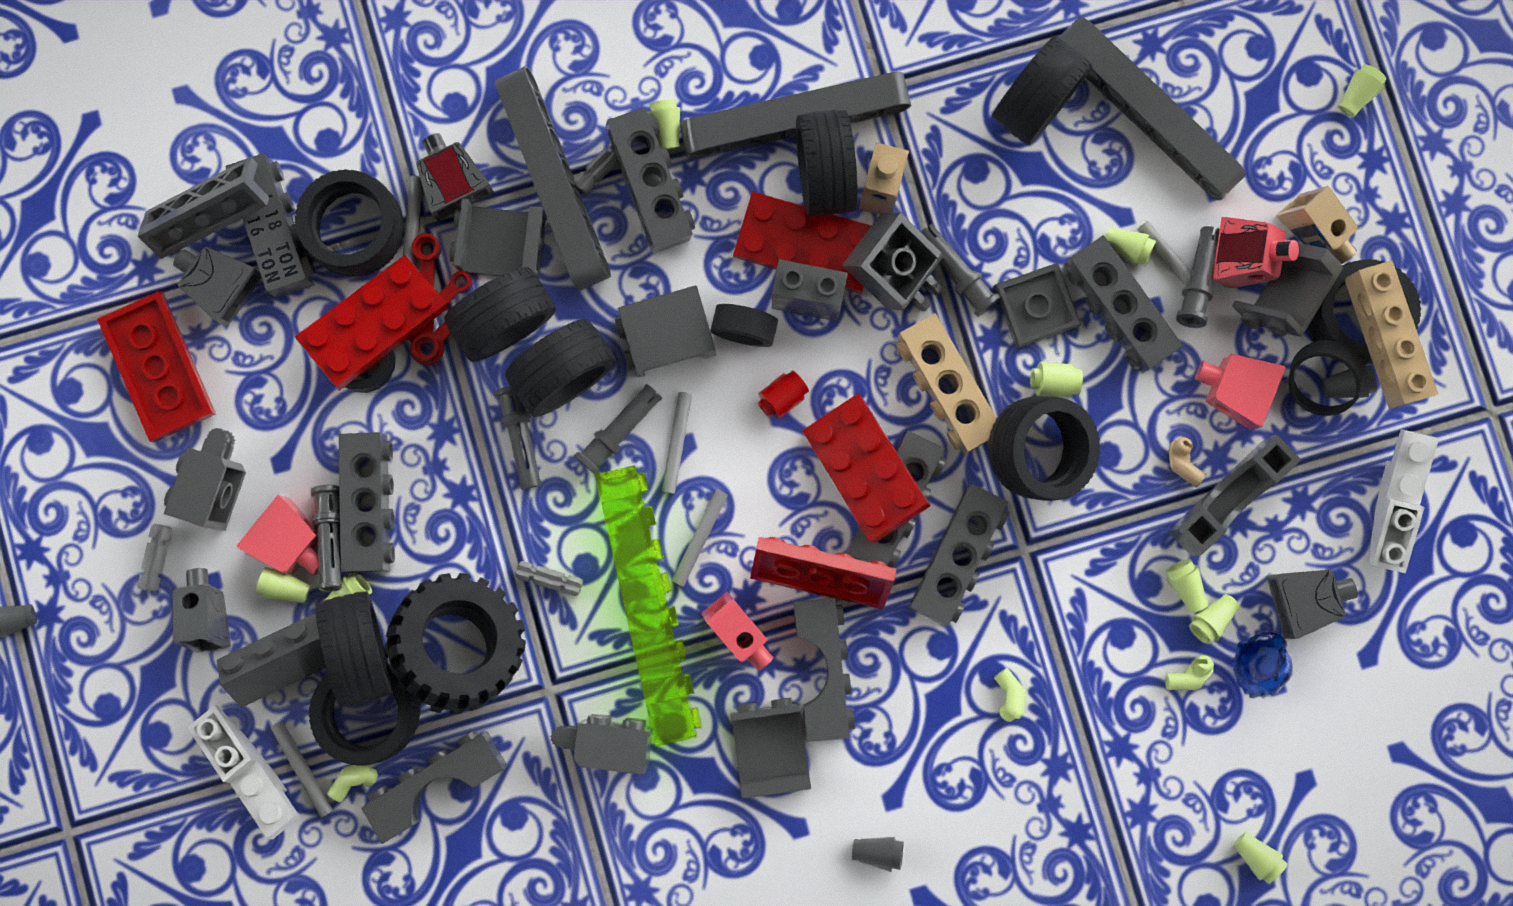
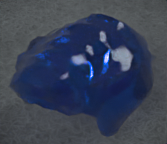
M1258 632L1250 639L1240 641L1237 644V651L1232 659L1233 671L1239 687L1242 688L1246 695L1249 694V697L1252 699L1258 697L1266 698L1271 695L1275 696L1292 677V659L1286 650L1288 642L1281 635L1274 632Z

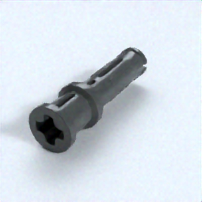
M933 224L928 225L927 228L921 231L942 253L943 258L938 264L956 284L957 294L964 295L975 308L974 314L977 317L987 312L1000 300L1001 297L998 294H993L981 280V273L976 270L972 271Z
M1204 226L1200 229V237L1190 281L1182 289V296L1184 297L1182 309L1176 315V321L1179 324L1190 328H1202L1206 326L1208 321L1205 314L1208 302L1212 300L1214 294L1210 283L1214 270L1220 230L1217 228L1215 235H1212L1213 226Z
M646 384L604 431L602 429L594 433L595 438L581 453L576 452L574 456L597 476L600 473L599 468L612 454L616 455L621 448L619 444L662 400V397L658 393L656 394V391L651 386Z
M510 386L494 391V395L499 397L503 414L500 421L504 428L508 429L513 457L521 484L520 488L524 490L541 486L542 482L540 481L527 424L530 422L531 414L526 412L524 405L521 404ZM510 398H512L515 411H513ZM520 441H522L528 469L525 465Z
M319 485L310 490L315 503V515L312 516V524L317 528L319 590L331 592L342 588L339 549L340 490L337 485Z

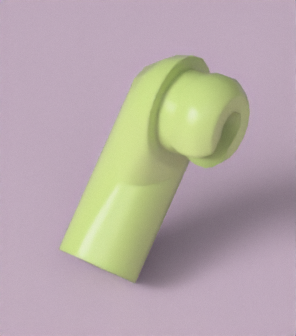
M1199 655L1184 673H1166V689H1200L1213 673L1214 663L1212 659L1207 655Z
M1005 668L994 679L1006 693L1005 704L999 709L1000 715L1005 721L1012 722L1015 719L1021 718L1025 712L1026 692L1010 670Z
M370 765L346 766L339 773L327 795L338 802H343L352 786L364 784L366 787L372 786L378 777L377 770L370 768Z

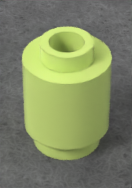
M1039 362L1037 368L1031 370L1030 387L1035 389L1037 396L1071 398L1072 395H1079L1082 389V369L1074 368L1073 364Z

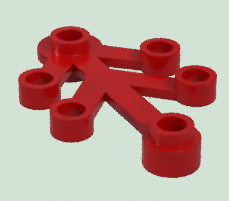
M423 233L413 240L412 251L420 260V273L435 289V260L441 254V244L433 235ZM428 244L433 245V252L429 255H424L423 248ZM458 271L452 275L450 283L439 293L447 305L459 293H466L472 288L473 282L471 277L464 271ZM466 277L467 284L461 288L457 287V279ZM432 320L420 329V332L418 331L408 338L411 342L410 354L417 363L429 366L437 363L444 354L443 342L451 335L445 322L434 331V320ZM428 343L432 344V353L424 355L422 352L423 346Z

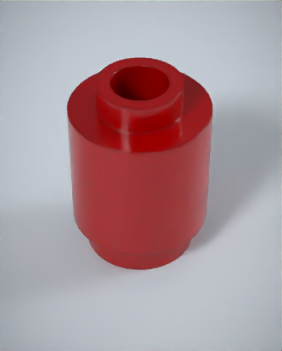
M792 370L788 374H781L758 393L761 400L757 404L768 418L775 416L777 419H781L805 399L804 395L809 392V389L802 378Z

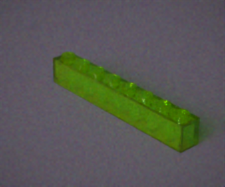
M635 465L595 474L655 747L695 738L698 735L696 729L702 728V722L698 707L692 708L689 695L695 694L691 674H684L681 661L687 660L683 639L676 641L674 627L679 626V620L675 606L669 607L666 593L672 592L668 573H661L658 560L664 559L660 538L653 539L651 526L657 525L653 506H646L643 493L649 492L645 472L639 473Z

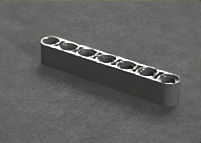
M1084 17L1077 18L1058 37L1071 45L1083 57L1085 56L1093 65L1085 78L1209 196L1219 201L1222 200L1245 177V170L1239 162L1089 20Z
M524 66L496 79L497 91L573 284L581 291L611 278L607 260L579 189L574 183V176L532 72L527 66Z
M890 72L688 118L680 123V130L687 157L695 159L795 137L797 115L808 112L846 110L852 124L903 112L912 105L904 73Z

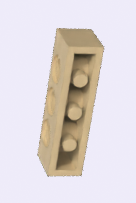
M1393 261L1358 270L1346 277L1344 280L1389 410L1438 395L1439 393Z
M934 313L900 332L897 337L900 342L896 344L897 350L905 362L911 361L916 370L913 373V377L922 392L927 390L933 402L930 403V407L939 421L944 419L950 429L947 432V437L956 451L961 449L965 455L988 442L991 434L990 431L996 422V416L937 314ZM924 349L935 350L939 356L938 363L932 365L925 363L921 357V352ZM941 378L951 379L956 386L955 392L952 394L943 393L938 386L939 380ZM959 407L968 408L972 413L971 423H960L955 415L956 409Z

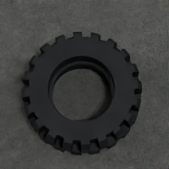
M450 573L439 575L436 581L427 579L420 583L415 591L411 590L404 597L394 613L385 635L387 642L384 646L385 657L389 658L390 662L387 667L390 676H396L399 681L396 685L402 694L408 691L414 697L411 701L416 705L421 706L422 703L430 705V711L441 713L443 709L449 710L450 714H461L465 709L474 711L481 708L486 702H491L513 680V676L519 670L523 661L520 657L525 651L526 640L521 639V634L525 631L523 620H516L515 614L519 610L514 602L507 605L503 600L506 593L500 587L496 591L491 590L487 587L490 581L482 577L477 582L470 581V574L459 573L457 578H451ZM442 615H456L471 621L480 630L485 640L486 656L482 664L474 671L463 674L448 672L438 667L427 655L422 640L424 630L431 620Z

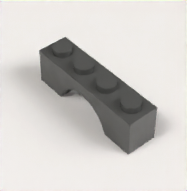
M1278 435L1264 439L1168 530L1169 534L1190 556L1204 554L1227 532L1228 526L1243 509L1267 489L1277 484L1301 459Z
M836 598L793 602L796 636L815 644L822 652L827 664V678L823 689L813 700L803 705L807 742L849 738V730L855 729L853 708L846 709L845 695L851 694V682L849 673L843 674L842 660H848L846 639H839L838 626L844 625L843 605H836Z
M476 730L470 732L457 741L460 747L451 753H448L446 748L427 759L430 766L420 772L414 767L397 777L400 782L399 785L390 790L384 785L367 796L370 802L361 807L381 844H384L419 822L418 807L421 795L425 788L435 779L445 777L456 778L475 788L508 767L488 731L478 735Z

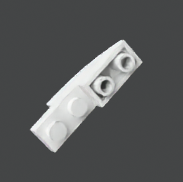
M1403 429L1400 430L1392 461L1386 462L1372 529L1370 565L1406 573L1425 508L1420 503L1439 438Z
M214 705L187 727L222 781L231 784L267 839H274L300 817L284 794L287 789L249 739L218 706Z

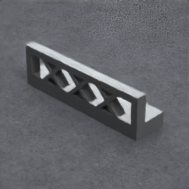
M249 157L147 210L137 237L160 259H163L266 207L269 197L253 181L258 163L252 157Z

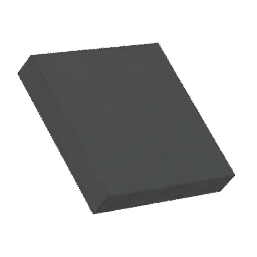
M1058 262L993 286L995 294L1001 297L998 302L1016 349L1081 326Z

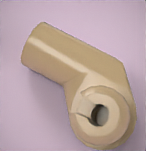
M1180 437L1169 446L1170 467L1174 473L1194 487H1198L1204 480L1206 473L1191 464L1190 452L1193 444L1188 438Z

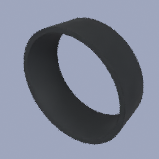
M1321 340L1304 346L1294 356L1290 367L1288 386L1293 399L1303 409L1316 415L1333 416L1345 412L1360 398L1367 386L1368 372L1363 359L1354 349L1337 341ZM1325 356L1337 359L1344 363L1354 375L1356 381L1355 396L1349 402L1335 406L1313 402L1298 389L1294 380V371L1302 362L1312 357Z

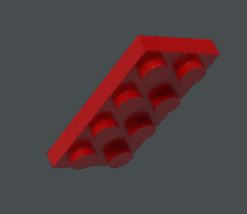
M752 191L733 257L777 270L780 259L846 272L848 274L844 290L862 294L864 287L842 267V264L872 225L833 214L808 216L805 207Z
M403 255L297 334L295 338L338 391H340L447 310L448 305L407 256Z
M157 291L97 318L150 442H157L216 415L164 293Z
M859 393L802 430L867 539L872 544L931 507Z
M759 537L750 579L883 610L895 580L896 569L888 567L885 563L879 561L865 562L857 560L845 553L831 554L823 552L811 545L797 546L788 544L776 537Z

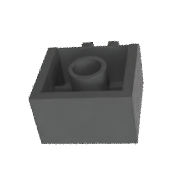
M901 212L881 213L842 264V267L887 309L904 310L910 302L916 308L925 312L930 307V303L918 291L920 287L923 286L934 295H938L942 290L941 285L930 275L943 258L942 253Z
M215 428L208 431V437L205 438L201 451L187 447L186 452L179 457L176 464V473L178 474L174 486H171L166 492L164 498V506L166 508L163 514L202 527L226 531L246 471L242 464L230 460L234 449L233 445L236 441L234 439L235 436L232 435L233 433H229V431L221 428Z
M591 714L587 719L579 722L578 726L569 725L566 727V725H561L557 727V729L551 732L550 741H552L555 747L574 750L573 759L579 767L644 775L649 768L653 727L646 726L645 719L626 718L623 720V723L611 722V715Z

